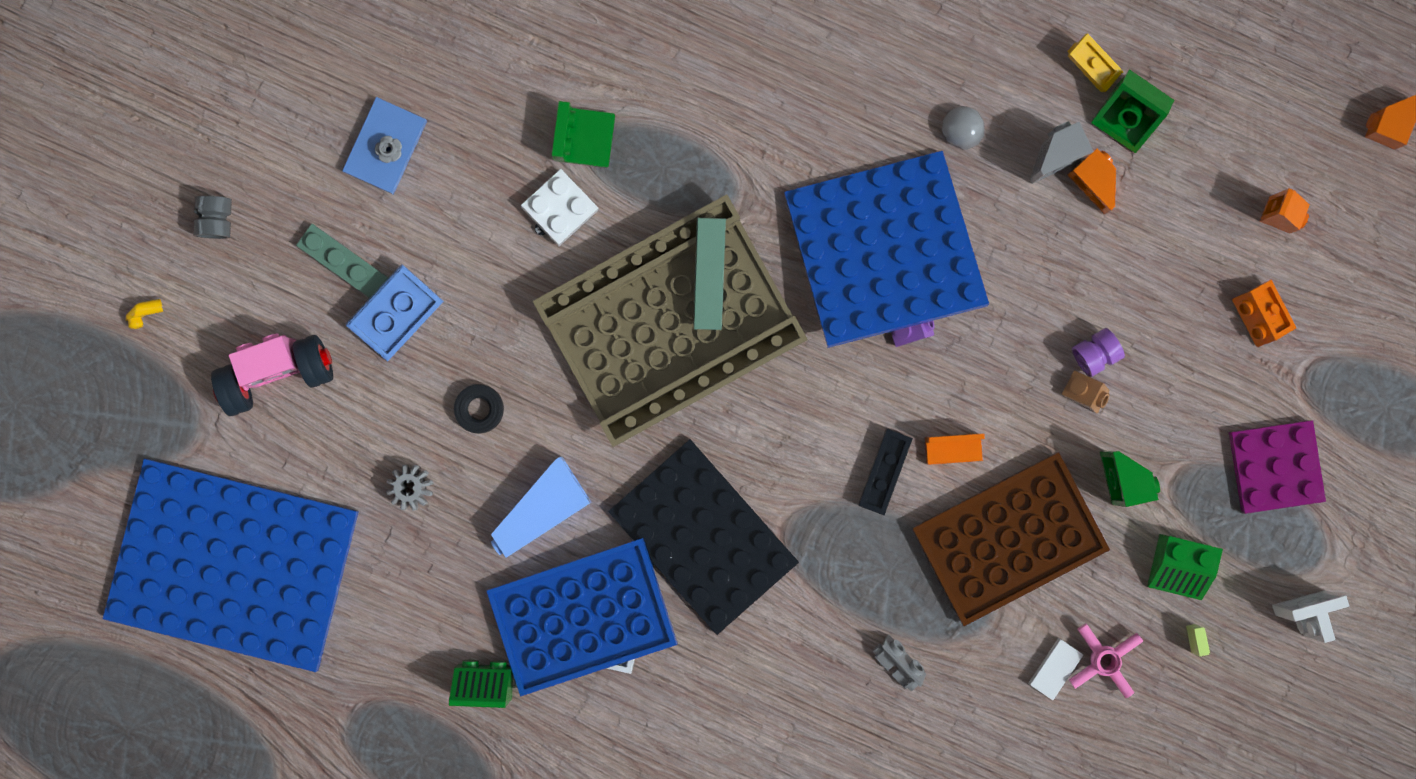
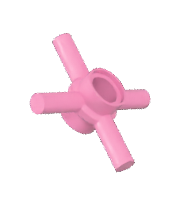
M1087 623L1080 626L1077 630L1093 652L1090 656L1091 664L1069 679L1071 685L1076 689L1096 674L1110 676L1125 698L1132 696L1134 691L1119 671L1122 665L1121 657L1143 642L1142 638L1138 633H1135L1115 648L1102 646ZM1106 654H1110L1111 663L1109 666L1101 667V658Z

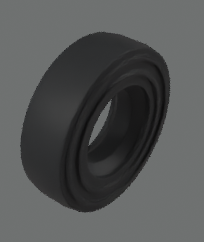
M482 384L471 385L463 389L458 394L454 403V415L458 424L471 433L481 434L493 430L500 423L504 413L503 401L497 391ZM476 398L484 399L489 405L488 415L481 420L472 418L468 411L469 404Z

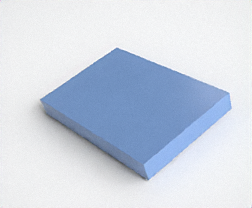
M376 97L342 171L394 195L427 120ZM391 136L393 139L396 138L401 142L402 154L397 161L384 163L379 159V155L375 153V146L382 137ZM387 147L386 151L390 152L391 148Z
M401 264L350 318L346 326L386 361H389L444 301Z

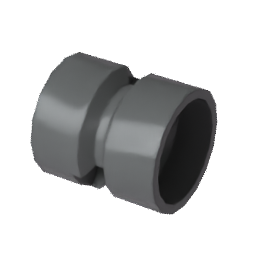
M196 196L194 213L199 218L194 220L193 236L210 239L230 238L231 222L226 219L227 216L231 215L232 199L218 196Z

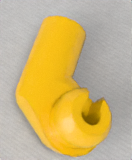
M161 299L137 303L126 314L125 321H128V327L130 329L142 328L143 317L163 312Z

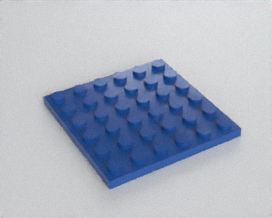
M943 151L784 192L827 348L984 308L989 305Z

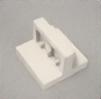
M1324 590L1272 606L1275 616L1296 622L1298 630L1305 637L1327 643L1335 640L1328 612L1349 607L1346 595Z

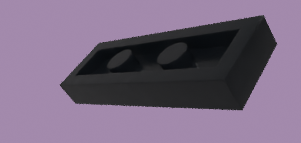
M890 429L885 430L858 506L885 516L913 438Z

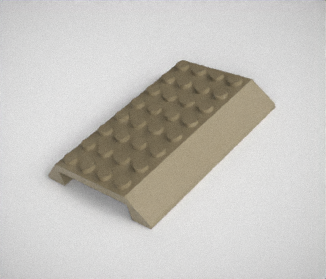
M727 194L533 301L596 413L612 447L617 446L808 340L795 315L792 316L740 222L741 218ZM697 217L726 219L722 330L693 328Z

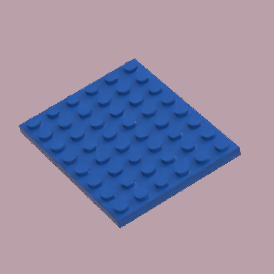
M144 459L103 619L317 672L319 671L359 511L151 459Z

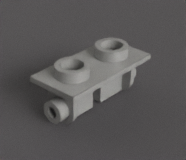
M888 634L883 644H878L873 649L874 658L887 671L895 665L898 669L892 673V676L904 689L908 688L910 691H913L918 685L922 686L926 676L924 668L919 661L913 660L905 652L904 646L898 640H894Z

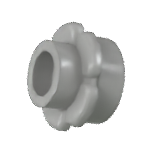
M384 136L376 144L375 153L379 155V159L384 163L397 161L402 154L401 142L396 138L393 139L391 136ZM387 147L391 148L390 152L386 151Z

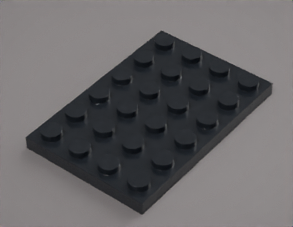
M691 439L608 511L633 541L644 539L650 560L716 635L723 631L799 563Z

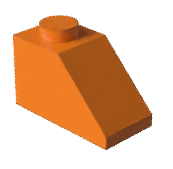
M1416 95L1372 113L1366 123L1368 130L1365 138L1394 150L1407 145L1416 123Z
M1097 148L1081 161L1068 176L1103 214H1106L1115 207L1116 167L1112 164L1113 159L1110 155Z
M1288 188L1269 196L1259 222L1289 234L1304 228L1308 221L1309 214L1307 211L1310 204L1295 190Z

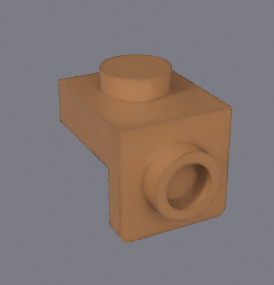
M1074 370L1062 395L1097 414L1100 408H1104L1109 400V389L1104 383Z

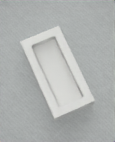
M1058 638L1028 684L1051 700H1054L1083 657V654Z

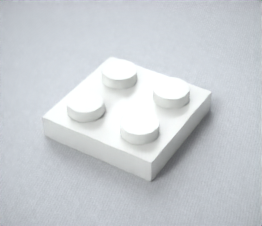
M562 169L521 205V208L558 247L599 209Z

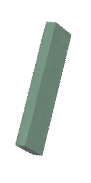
M697 217L694 329L722 330L725 218Z

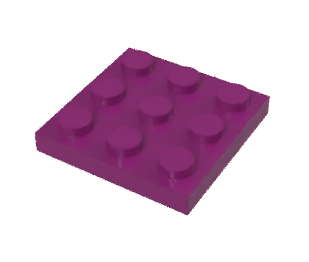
M1313 420L1228 432L1241 513L1247 514L1326 502Z

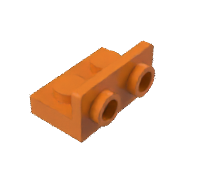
M1272 279L1232 299L1257 347L1276 341L1296 329Z

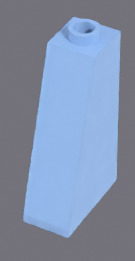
M563 457L557 458L491 534L494 539L491 541V544L499 555L504 554L507 558L592 503Z

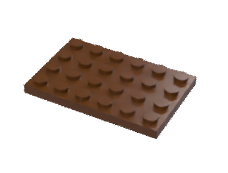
M1059 452L912 527L962 626L982 618L1110 551Z

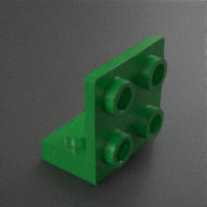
M559 101L552 149L554 161L608 168L615 114L572 108L570 102Z

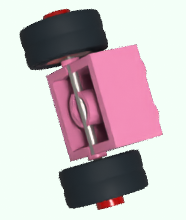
M276 333L262 338L263 343L257 345L247 343L236 347L237 352L229 354L231 364L211 372L213 394L227 416H235L253 408V398L250 388H258L297 373L301 374L305 383L310 388L331 382L334 377L332 358L317 335H311L296 341V339L288 338L286 335L279 336Z

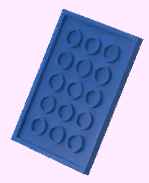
M643 538L487 590L520 697L678 644Z

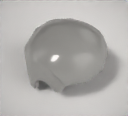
M967 106L957 107L950 110L943 119V135L948 143L953 146L968 150L977 146L984 137V121L979 112Z

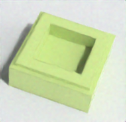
M1197 624L1186 626L1191 653L1197 656L1209 655L1210 650L1205 628Z

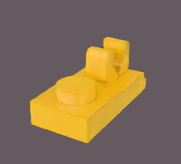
M1088 33L1079 42L1074 43L1067 51L1068 57L1100 92H1106L1123 73V70Z

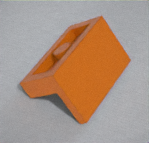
M985 434L925 437L926 464L983 461L981 439H985Z

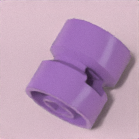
M1104 328L1092 335L1091 342L1084 340L1072 347L1075 360L1089 377H1093L1105 370V364L1111 366L1125 358L1120 342L1108 328Z

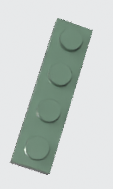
M314 224L310 225L296 245L369 298L388 279L386 275Z

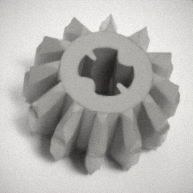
M406 464L402 465V473L397 469L392 471L396 480L387 479V484L393 485L394 489L387 490L386 494L396 495L391 501L393 505L401 501V510H406L410 504V508L414 511L418 510V502L423 506L428 503L423 495H433V491L427 490L426 486H431L434 482L433 480L424 481V478L429 474L427 470L422 471L418 475L419 465H414L410 471L409 466ZM406 482H407V483L414 482V484H415V485L413 486V490L415 491L414 493H413V492L406 493V491H405V490L407 489V485L405 484Z

